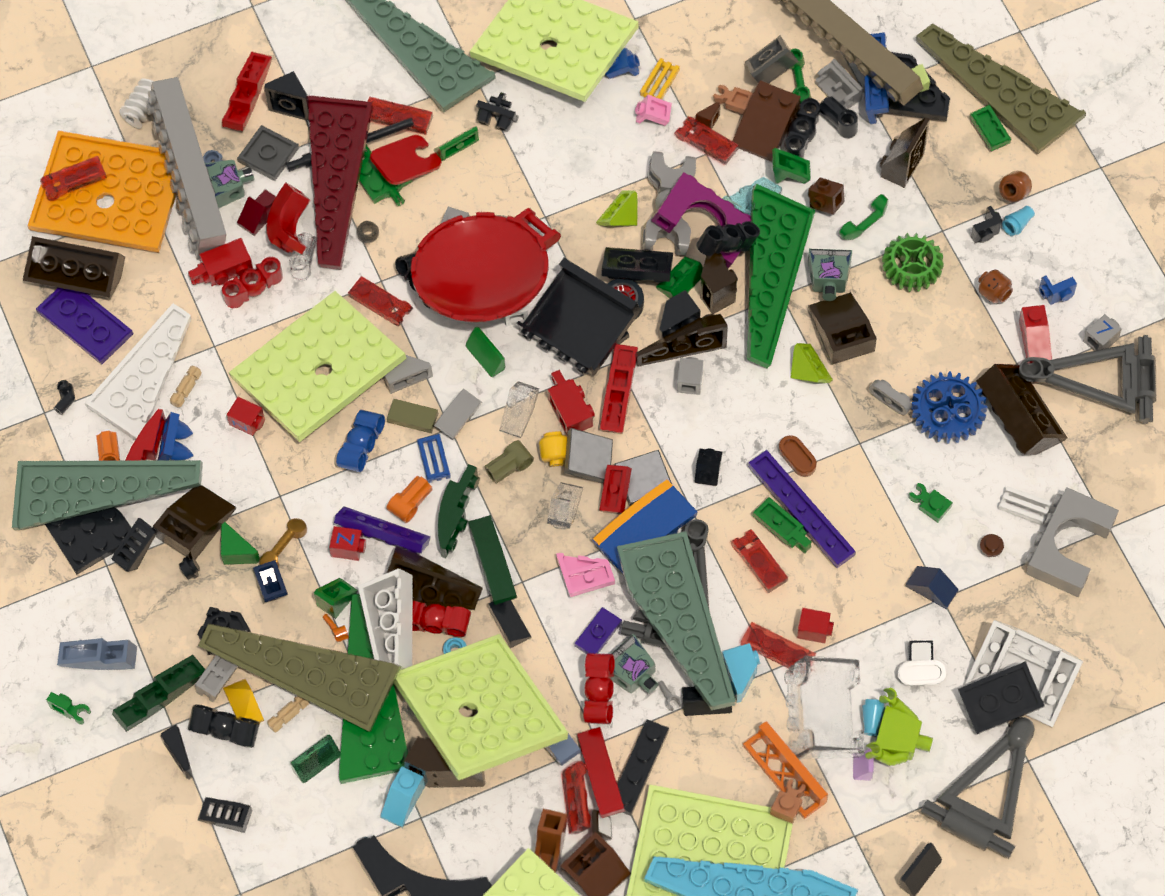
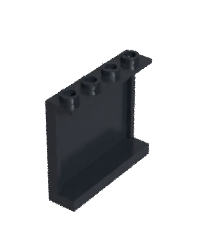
M563 258L559 263L562 270L524 323L518 321L516 324L521 330L520 334L531 341L533 338L539 342L538 345L545 351L549 352L552 350L556 352V356L565 363L572 362L575 364L574 368L584 375L589 373L595 376L640 313L641 308L630 297L568 259Z

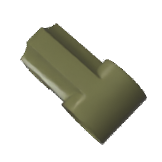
M516 440L506 447L503 454L484 467L490 479L497 484L516 470L523 471L533 463L534 457L520 440Z

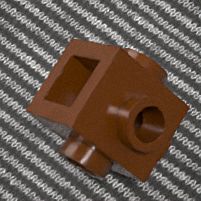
M820 177L808 190L810 208L834 215L845 202L844 184Z

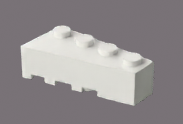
M396 569L358 585L374 659L398 664L401 666L400 670L412 666L413 575L401 569Z

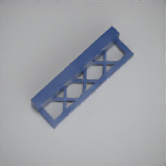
M885 32L870 34L887 48ZM867 75L865 76L866 113L870 124H876V114L889 113V96L883 87L879 89L873 83L872 78Z

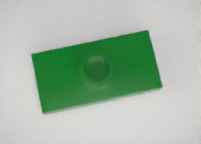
M990 105L970 113L971 121L990 151L1011 143L1009 134Z

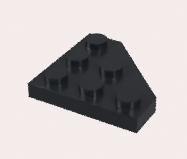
M892 52L910 69L918 66L917 60L912 55ZM926 71L930 80L929 90L919 92L904 106L898 100L895 102L889 97V113L947 121L950 97L937 87L936 81Z

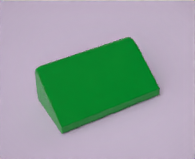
M477 126L434 148V152L437 153L441 161H444L479 141Z
M684 257L671 270L670 282L659 283L656 288L668 298H672L684 290L689 292L701 280L703 270L701 262Z
M475 327L466 342V348L489 376L494 377L505 370V358L479 327Z

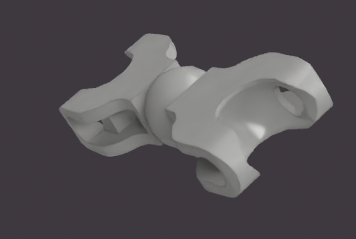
M653 151L649 163L648 179L657 189L655 200L657 210L683 172L687 175L695 176V157L686 156L682 167L673 169L664 163L662 152ZM651 217L646 223V228L643 232L642 249L652 251L657 239L667 238L674 243L677 255L686 256L691 235V228L688 223L681 217L673 230L668 233L651 221L653 217Z

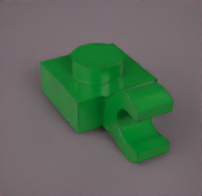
M51 692L46 699L51 709L69 719L73 718L78 724H84L83 718L78 716L80 712L91 713L90 708L86 704L74 706L72 705V700L62 693L57 695Z

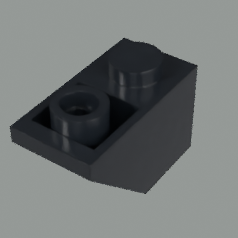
M686 290L666 301L660 325L659 340L700 318L701 310Z

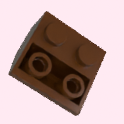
M597 832L589 837L560 865L561 875L583 896H609L631 875V872L615 850Z

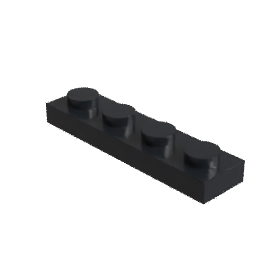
M646 719L617 784L625 812L622 813L632 816L668 735V727Z

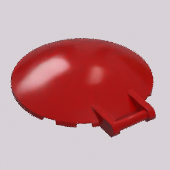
M526 208L515 217L509 215L507 218L496 216L495 212H476L475 216L463 218L460 215L451 218L432 229L419 243L418 250L411 263L414 288L427 306L451 319L465 322H485L509 316L529 304L541 291L549 270V259L546 250L559 241L561 234L540 220L531 208ZM528 223H531L533 226H535L540 232L544 234V236H541L538 232H536L532 227L528 225Z

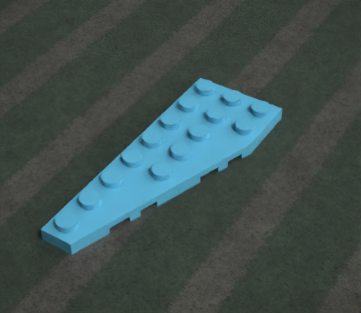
M654 857L644 878V882L677 896H856L858 893V889L812 870L773 869L757 865L734 863L716 864L710 863V861L694 862L666 857Z

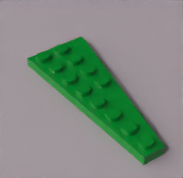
M756 184L752 189L751 222L759 227L760 234L750 248L747 360L768 368L772 364L815 210Z
M360 593L352 595L348 653L374 659ZM393 683L371 731H367L343 719L339 780L340 784L397 773L401 767L405 768L404 760L408 755Z

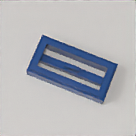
M440 434L417 439L428 483H432V480L436 479L441 481V478L445 477L446 479L451 478ZM432 441L437 442L444 469L443 472L439 471ZM424 443L428 444L435 474L430 473Z

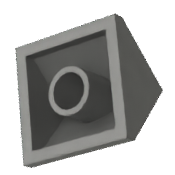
M781 35L745 61L751 75L758 83L760 80L766 83L772 82L799 62Z

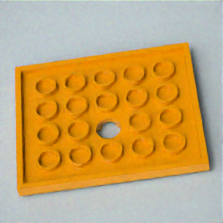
M58 131L28 222L29 230L159 253L176 198V192H172L170 185L171 174L165 170V154H161L158 147ZM105 195L114 198V203L109 208H100L97 205L98 199H102Z

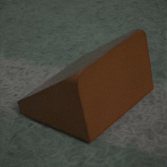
M716 102L699 111L695 115V125L710 132L720 116V103Z

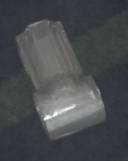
M302 232L297 237L307 248L302 255L294 250L293 255L289 259L291 275L297 281H304L310 277L312 259L317 243V237L310 233ZM299 265L304 266L303 268H296Z

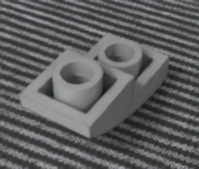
M463 388L434 426L452 439H455L465 423L472 418L482 404V401Z

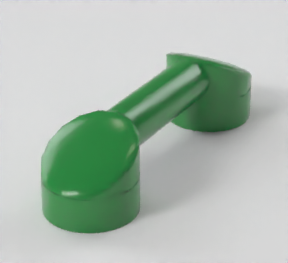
M791 49L799 61L790 68L794 72L796 83L793 94L801 96V104L803 100L812 98L809 88L804 83L802 68L804 67L805 60L803 54L799 49Z
M883 194L876 197L871 204L874 212L857 226L852 221L847 222L840 229L839 235L845 240H853L861 236L864 231L884 216L888 205V198Z

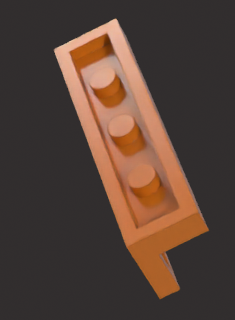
M767 721L759 726L757 734L743 743L746 751L780 791L786 793V787L783 785L784 777L795 778L798 782L797 790L800 789L802 784H805L803 796H809L815 804L807 810H804L801 806L798 813L803 819L827 803V792ZM762 739L767 745V753L756 752L751 745ZM768 760H779L783 764L782 772L772 771L768 767Z

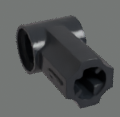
M827 96L822 100L820 113L838 128L840 136L844 138L854 137L858 131V116L856 112L846 109L833 96Z

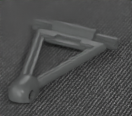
M1148 335L1138 337L1137 356L1134 355V343L1052 360L1029 357L1024 359L1019 366V374L1025 381L1046 382L1135 414L1136 401L1139 403V421L1143 422V424L1153 422V403L1157 400L1156 357L1152 355V338L1148 337ZM1122 357V397L1054 374V371Z
M694 519L686 524L684 532H687L709 608L705 545L709 528L704 521ZM640 608L632 619L647 623V625L624 620L621 630L622 635L631 636L634 634L637 638L643 639L644 644L668 649Z
M1026 717L1017 718L1009 727L1006 736L936 799L940 804L950 808L949 811L927 800L923 805L921 813L940 822L942 829L984 851L989 848L1009 859L1016 846L994 835V833L1011 839L1026 748L1032 740L1035 730L1032 721ZM1009 750L1013 752L1001 820L957 796Z

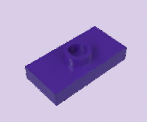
M602 607L577 639L575 647L586 654L599 653L621 625L622 619Z

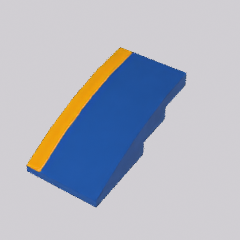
M667 479L627 508L597 534L592 541L623 574L617 546L676 534L678 529L694 519L698 512Z

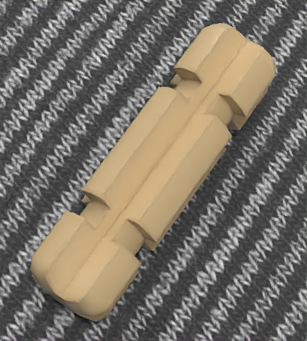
M189 367L186 372L187 375H184L176 388L177 392L173 393L170 398L173 406L180 408L183 405L184 398L188 397L196 384L194 381H197L201 376V370L198 367Z
M296 696L294 702L290 701L277 713L276 717L273 716L268 720L269 728L274 732L279 731L283 727V723L287 724L300 712V709H304L310 702Z

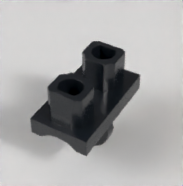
M501 92L498 98L490 97L489 102L496 104V106L478 100L476 107L479 110L477 115L479 123L489 125L492 115L499 117L496 127L507 132L513 122L517 123L519 116L516 115V112L503 108H511L512 102L506 100L505 93Z

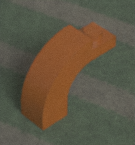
M543 808L537 828L535 854L557 874L565 839L567 814Z

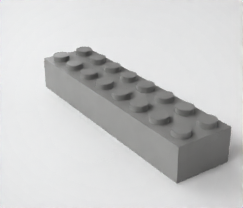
M174 77L153 81L151 91H148L149 102L146 103L149 115H153L154 118L152 125L154 133L158 134L160 138L158 141L160 153L165 154V170L172 177L170 185L172 192H176L178 197L176 199L178 212L183 213V229L190 236V239H188L189 249L195 253L196 259H200L199 254L224 245L227 234L179 79Z

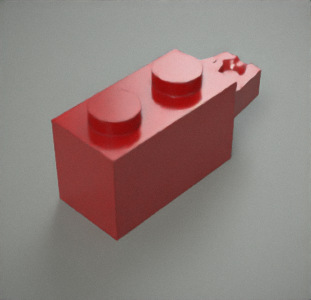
M242 238L199 254L201 263L197 265L198 267L188 271V275L192 285L202 282H210L211 286L222 285L226 281L240 276L244 270L253 268Z
M560 370L552 372L551 379L554 386L548 389V400L566 435L570 428L584 431L593 427L595 413L590 404L586 405L582 387L580 385L577 386L573 379L565 380Z

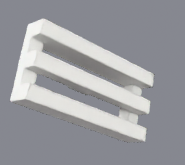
M1007 486L999 509L1043 525L1052 502ZM1006 502H1010V503H1012V504L1018 505V506H1020L1021 508L1026 509V510H1031V511L1040 513V514H1042V516H1038V515L1033 514V513H1030V512H1028V511H1025V510L1019 509V508H1017V507L1011 506V505H1009V504H1006Z

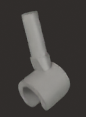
M659 681V687L667 699V709L673 711V707L670 704L672 700L677 701L678 705L681 706V698L677 695H672L665 683Z

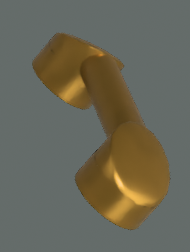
M298 518L289 520L287 531L271 551L262 554L259 564L276 560L279 568L277 557L292 538L299 539L306 535V523Z

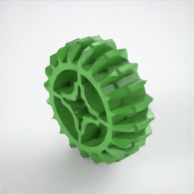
M916 232L914 237H910L906 233L904 239L898 235L896 241L891 240L889 247H886L884 250L882 268L886 272V278L892 279V285L899 283L900 290L905 286L908 287L909 292L912 288H916L919 292L921 286L928 289L930 283H936L937 278L941 276L944 263L943 253H940L939 246H934L933 239L926 241V235L918 238ZM925 256L930 261V267L926 266V262L924 261ZM896 257H898L900 259V262L902 263L901 268H899L895 262Z

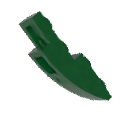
M468 464L459 483L452 480L449 481L441 501L438 517V538L441 556L445 559L449 552L455 550L458 542L456 538L459 533H463L466 529L468 520L466 519L465 508L469 503V494L479 484L480 477H478L477 467Z

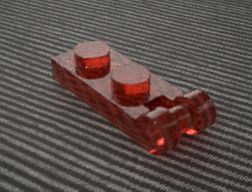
M690 116L683 121L684 125L679 127L674 133L680 141L688 142L724 165L729 162L738 150V144Z
M95 156L48 174L40 179V183L46 189L45 195L47 199L54 201L63 194L107 177L99 157ZM60 182V185L54 187L55 183Z
M363 276L358 279L348 292L350 298L396 326H400L403 322V317L413 310V307L408 302L398 299Z
M752 529L746 531L743 537L735 538L731 541L733 549L739 553L768 593L788 581L787 575ZM749 543H750L751 545H753V546H752L751 548H749L748 550H747V548L745 547V546L748 545Z
M577 761L562 771L569 834H579L590 828L591 817L588 811V794L584 781L587 767L582 761Z

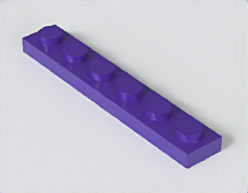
M765 450L748 462V467L786 511L803 525L807 535L836 568L856 555L853 547L768 450Z

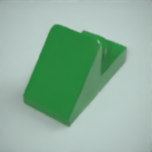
M778 148L772 149L773 172L776 184L787 177L804 184L811 180L809 160Z

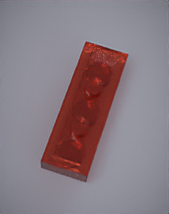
M369 96L368 102L373 103L372 122L392 125L412 118L414 126L405 130L427 135L433 118V112Z
M751 622L740 645L750 643L752 651L756 650L758 654L804 677L816 656V653Z

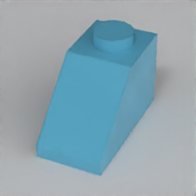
M750 643L722 651L737 703L742 702L757 674V665L760 664L758 653L756 650L752 651Z
M401 767L389 789L380 817L403 828L425 788L424 777Z

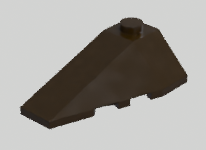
M707 314L702 318L694 320L636 352L637 367L727 348L728 326L721 314Z
M397 546L394 549L386 571L387 574L396 569H401L413 575L412 601L426 603L427 606L438 604L446 608L447 606H459L468 610H475L483 587L431 560Z

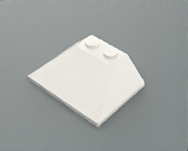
M994 620L964 686L1026 661L1045 705L1044 708L1029 713L1027 716L1053 727L1083 661L1066 650L1026 631Z

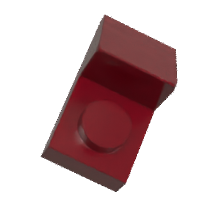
M266 189L256 199L249 196L237 220V225L255 236L267 223L268 215L276 196Z

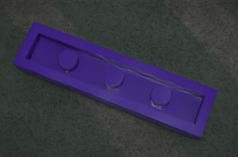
M345 506L335 515L334 523L341 525L343 528L362 530L363 535L366 537H375L384 540L389 545H398L414 553H422L429 545L431 537Z

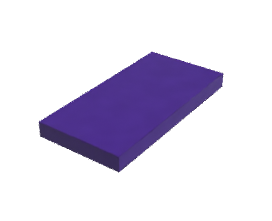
M57 288L36 308L38 314L101 365L133 335V330L87 293Z

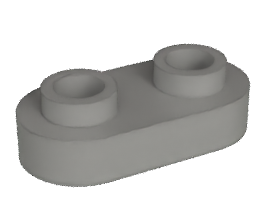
M875 380L870 385V393L898 414L906 415L912 408L911 399L905 393H899L893 389L886 380Z

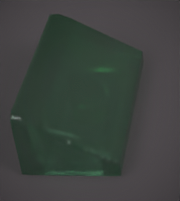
M329 734L291 761L290 764L294 774L304 784L340 758L341 752Z

